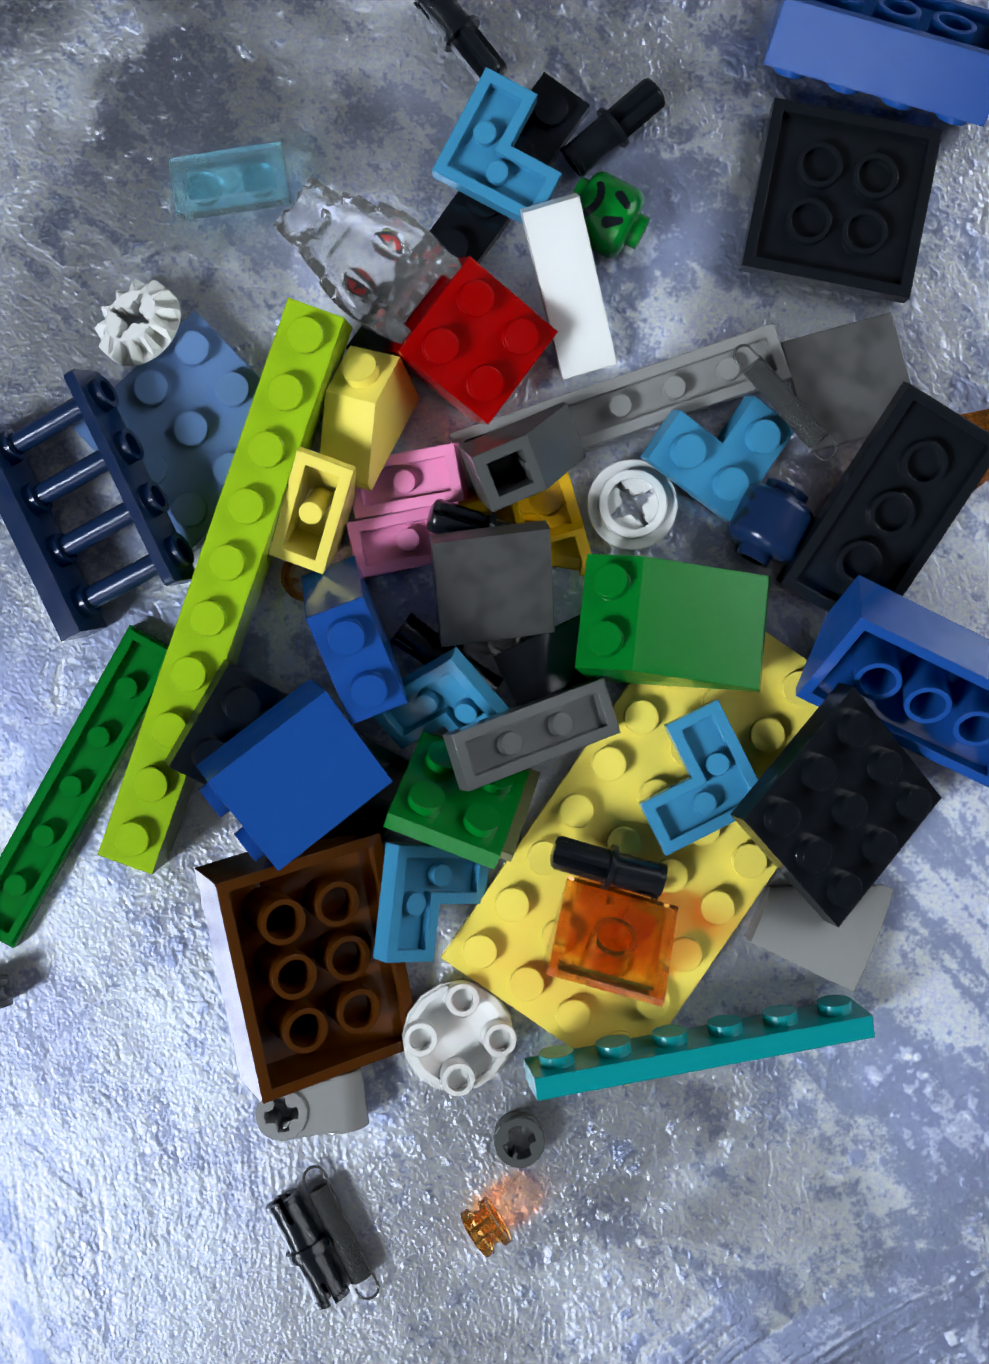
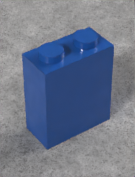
M355 555L329 565L324 574L313 571L301 576L306 622L351 725L408 703L395 651Z
M311 678L196 765L207 781L205 785L198 789L220 818L229 811L233 813L243 826L234 835L255 862L266 855L278 871L392 782L326 690Z

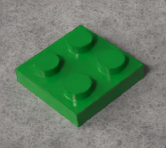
M423 731L388 811L383 827L495 870L530 772L523 770L472 791H462L459 789L444 739Z

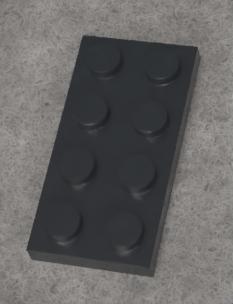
M903 381L813 520L797 554L793 559L786 562L776 580L780 585L827 612L831 610L858 575L904 596L989 469V432L912 384Z
M224 659L165 762L170 768L205 785L207 781L196 765L289 694ZM356 731L392 782L320 839L374 830L380 832L382 838L387 830L383 826L410 760Z

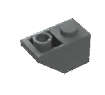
M566 402L554 405L458 446L478 499L492 512L548 489L586 457Z

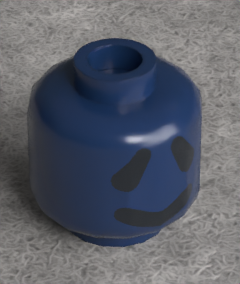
M768 478L765 484L751 485L746 490L728 524L729 534L740 544L736 553L745 560L767 568L771 560L787 562L793 559L814 519L813 513L806 505L809 499L808 496L788 483L774 478Z

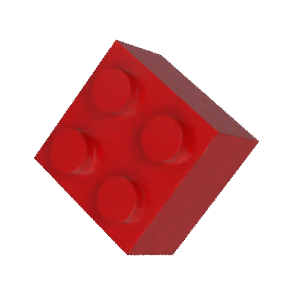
M471 256L453 259L384 351L390 355L401 357L408 371L471 422L489 425L558 331Z

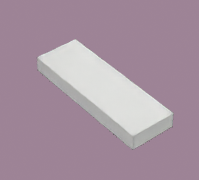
M573 193L520 209L547 323L558 331L552 339V344L562 379L565 380L616 365V355L580 196L577 193Z

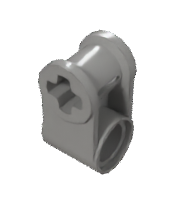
M360 1067L281 1097L285 1098L287 1107L293 1108L292 1114L289 1117H282L280 1108H274L276 1099L265 1104L259 1101L255 1118L259 1130L266 1137L274 1141H287L321 1134H345L362 1129L369 1124L362 1069Z

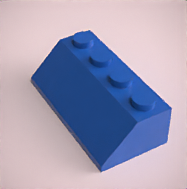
M779 0L767 41L763 64L772 66L775 72L790 79H802L807 76L827 82L830 88L842 94L855 95L863 92L880 97L885 104L895 109L911 110L913 107L935 113L940 120L951 125L964 126L967 123H972L984 127L989 115V10L956 0Z
M858 575L826 614L796 686V696L819 707L838 683L854 686L902 747L989 787V639Z

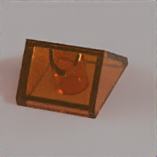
M568 876L544 956L546 974L662 1007L666 996L678 906L611 887L603 890L597 883Z

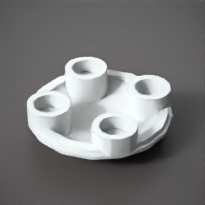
M465 980L440 983L420 995L407 1013L402 1033L405 1058L416 1076L433 1088L445 1090L449 1095L457 1097L468 1094L472 1089H476L494 1078L508 1060L510 1053L515 1049L517 1041L511 1015L502 1000L480 984Z

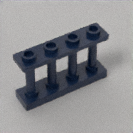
M72 369L64 374V379L73 398L16 431H13L11 425L0 424V515L61 642L88 637L106 628L107 625L101 614L102 605L159 575L165 586L186 584L191 582L195 571L192 565L194 562L193 551L187 540L177 533L167 513L169 510L168 499L162 488L152 481L142 461L144 457L143 447L137 436L126 427L117 409L119 399L114 387L99 372ZM84 419L98 450L39 483L27 461L28 451ZM109 471L123 502L66 534L62 533L51 511L52 503ZM134 523L148 551V555L89 586L77 565V554Z

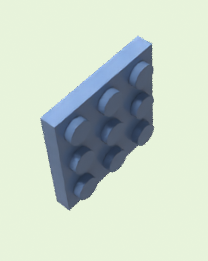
M195 310L179 325L172 342L159 356L145 364L137 365L114 387L119 399L117 409L126 427L139 439L144 451L142 461L152 481L162 488L168 499L169 510L167 513L177 533L187 540L193 552L205 541L260 381V377ZM84 419L72 427L94 451L98 450Z

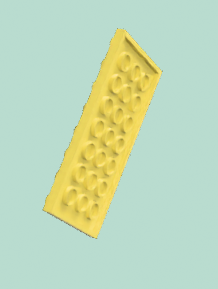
M765 631L760 692L628 683L612 705L621 733L587 745L581 750L518 842L511 862L507 860L504 862L486 888L480 904H475L442 952L441 958L573 1049L596 1045L595 1042L599 1038L608 1035H625L629 1038L651 1035L652 1030L659 1026L670 1025L777 867L736 821L667 856L663 853L638 802L689 777L664 724L714 699H718L759 780L818 708V706L796 696V686L807 660ZM564 836L609 849L614 844L619 846V852L667 864V878L661 896L658 897V900H654L648 896L613 886L603 890L597 881L553 869L550 863V855L556 839Z

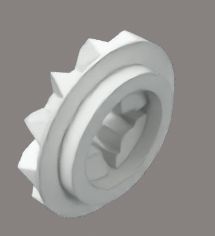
M134 279L128 292L115 289L116 300L112 305L101 307L105 319L94 328L101 338L98 347L111 360L124 366L145 364L159 356L175 337L181 317L179 302L169 289L155 279L147 284ZM142 314L149 321L148 324L141 322L140 324L132 323L130 326L127 325L131 317H140Z
M628 459L611 464L595 478L589 490L586 509L593 530L610 546L635 551L656 544L669 532L677 515L678 501L676 490L670 479L646 461ZM620 484L622 489L628 491L632 497L639 494L644 495L649 491L652 492L653 495L648 497L646 503L641 507V513L644 516L642 519L646 524L645 527H643L640 520L636 521L631 514L623 518L619 516L615 520L612 519L611 516L617 512V509L623 503L620 497L621 491L617 485Z

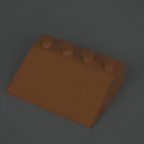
M376 830L320 839L280 871L275 868L266 855L255 862L248 852L194 868L240 1078L262 1104L404 1051L402 1033L407 1013L413 1006L406 963H385L373 958L384 864L381 834Z

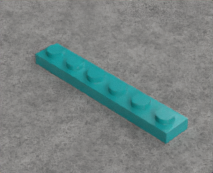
M826 995L816 1000L817 1004L798 1008L785 1004L772 1005L764 1008L760 1015L744 1018L731 1014L717 1015L708 1019L706 1025L689 1028L674 1024L663 1025L653 1029L651 1035L629 1038L625 1035H608L599 1038L595 1042L596 1045L573 1049L567 1045H554L540 1050L537 1056L523 1058L526 1081L537 1101L870 1039L875 1038L873 1015L848 996Z

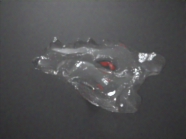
M312 176L305 182L303 189L297 192V200L294 205L288 210H283V214L273 224L278 232L298 249L306 264L319 277V284L344 313L362 327L400 344L405 341L411 332L405 325V321L439 277L443 275L451 280L462 267L458 258L450 254L427 228L403 210L399 211L383 202L376 206L360 195L355 197L346 192H342L339 195Z

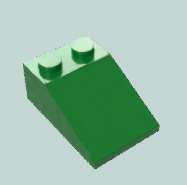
M587 554L575 668L589 680L592 678H604L605 682L760 692L770 577L647 556Z

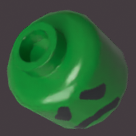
M604 171L597 172L590 180L582 176L573 193H577L580 196L592 251L611 259L618 256L625 245L635 250L651 219L641 214L645 205L643 192Z

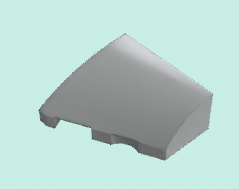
M873 884L838 928L824 921L793 885H769L758 904L744 937L751 944L849 991L855 992L881 931L894 889L883 884Z

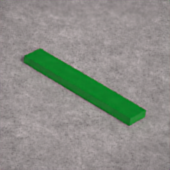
M129 625L0 855V941L11 948L17 947L23 939L143 723L169 645L134 625Z

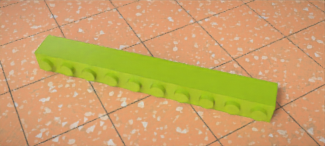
M289 297L287 299L97 854L101 857L151 875L169 860L196 780L170 768L165 759L223 660L226 659L235 665L238 661L274 557L268 554L296 452L300 446L311 450L324 411L325 391L341 363L353 329L344 317Z

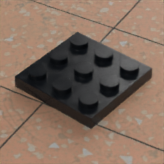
M775 97L770 108L739 271L905 303L911 295L943 130Z
M838 683L730 815L824 921L839 928L942 797L857 689L851 685Z

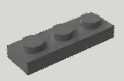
M592 678L442 735L459 789L462 791H472L621 732L605 679Z

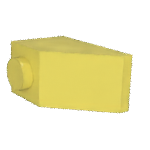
M350 346L325 391L320 454L355 466V487L372 491L419 401V396L401 357Z
M301 446L296 452L268 555L324 574L341 547L347 527L346 523H348L355 500V466Z

